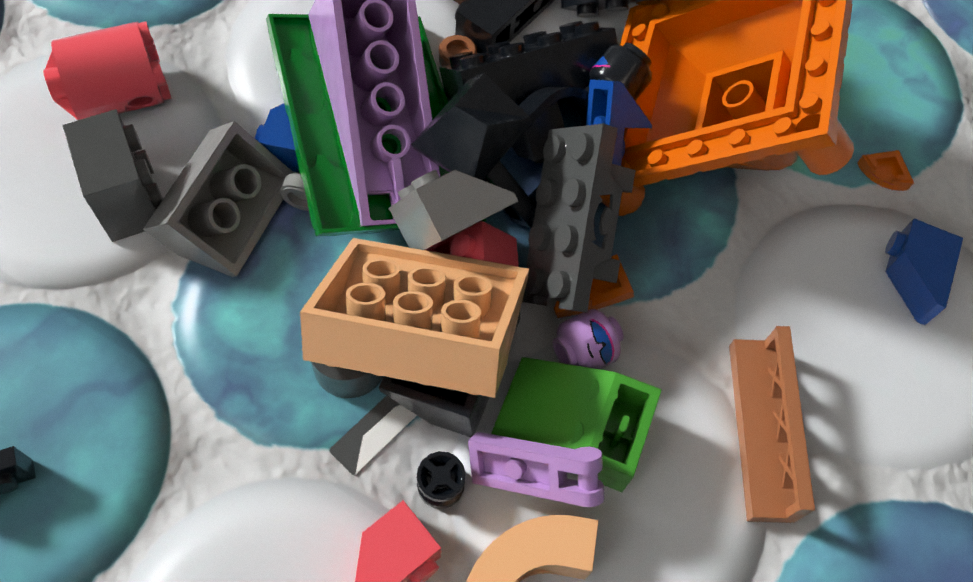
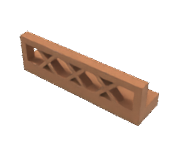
M776 326L765 340L734 339L729 345L747 522L795 523L815 511L790 326Z

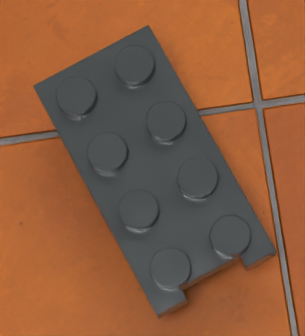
M594 124L549 130L548 139L543 148L544 163L541 181L536 190L537 205L534 223L528 239L530 247L526 268H529V275L522 302L547 306L548 297L560 299L558 308L587 313L592 280L617 283L621 260L611 259L621 196L622 192L632 193L636 171L612 164L618 128L607 124ZM599 195H610L609 207H605L600 217V234L605 236L602 247H599L592 243V241L596 240L594 217L598 205L602 202V198Z

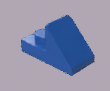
M590 79L586 125L607 124L618 128L612 164L621 166L625 153V128H652V124L622 82Z

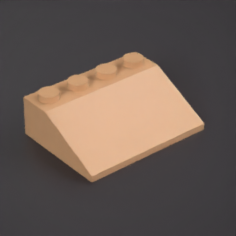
M352 238L300 311L303 360L325 364L330 367H341L371 373L376 376L416 382L426 386L466 392L471 395L495 398L507 365L528 280L529 268Z

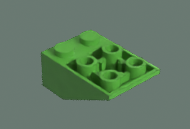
M522 357L491 434L571 449L580 447L598 448L602 452L603 468L598 473V480L603 482L604 486L623 492L634 477L662 389L613 371Z

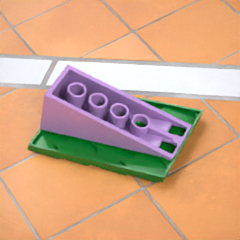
M315 0L309 14H268L266 22L275 67L279 75L301 179H303L311 223L316 237L400 230L389 210V207L401 200L398 192L411 185V182L433 170L437 171L439 177L449 173L416 151L411 145L448 103L421 17L417 15L416 0Z

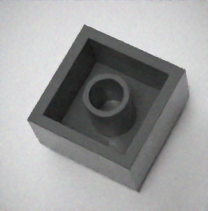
M117 109L62 125L83 197L111 241H118L145 232L143 228L163 198L157 183L153 181L151 174H154L151 162L145 149L142 150L133 124L125 126Z

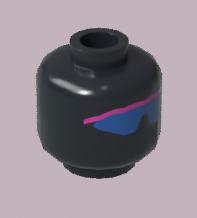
M627 42L623 46L615 44L604 52L590 70L589 76L591 80L622 82L636 101L652 80V72L649 68L652 62L641 49Z

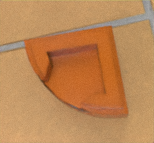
M899 150L862 155L857 162L861 171L870 180L887 189L906 191L914 184Z

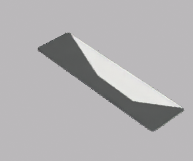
M385 396L330 448L329 452L352 475H356L417 415L388 396Z

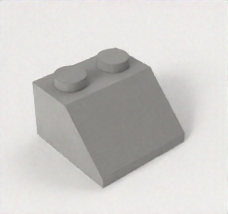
M433 170L411 182V185L400 190L398 194L401 200L389 207V210L408 247L425 250L518 202V199L514 192L460 171L453 170L439 177L437 171Z

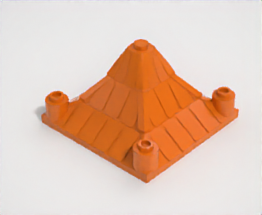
M660 0V3L654 5L631 7L620 45L623 46L628 42L637 46L652 62L649 67L652 72V80L636 100L638 106L651 122L652 128H625L624 130L625 153L621 166L636 171L632 193L622 192L618 216L633 213L641 206L645 197L644 185L657 183L664 179L670 180L692 175L699 171L706 172L724 167L764 171L781 170L795 163L798 160V156H800L808 169L817 175H828L844 167L852 158L854 144L837 116L840 101L839 92L844 72V58L846 56L849 35L848 28L850 26L853 5L852 0ZM599 195L602 198V203L609 207L610 195Z

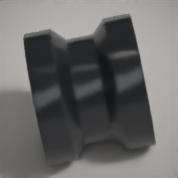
M438 451L429 454L421 461L417 470V489L420 498L425 504L433 508L445 509L453 506L460 500L464 492L466 472L459 458L449 452ZM443 486H447V487L449 488V490H448L447 488H443V489L438 488V489L436 490L437 487H443Z

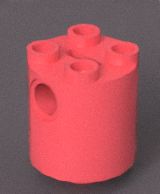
M137 21L55 39L51 42L52 52L46 68L43 70L45 81L54 102L77 120L115 109L121 114L162 104L164 100L172 99L159 63L160 59L146 21L140 23Z

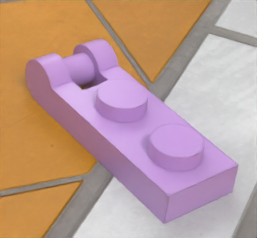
M476 432L468 440L472 483L582 507H595L604 501L603 482L598 480V473L603 468L602 452L598 448L580 447L571 449L483 432ZM567 472L577 474L578 480L567 479Z

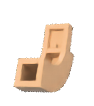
M549 515L530 519L515 525L502 533L483 551L474 564L466 582H521L537 574H556L585 580L593 571L598 520L571 515Z

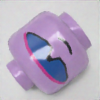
M591 309L587 310V313L583 312L559 324L557 337L553 339V348L560 363L602 369L618 360L621 353L620 342L624 338L623 331L615 318H607L601 311Z

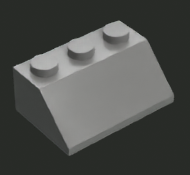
M232 121L209 130L143 230L177 255L228 276L236 277L283 200L280 189L285 177L294 172L238 123Z

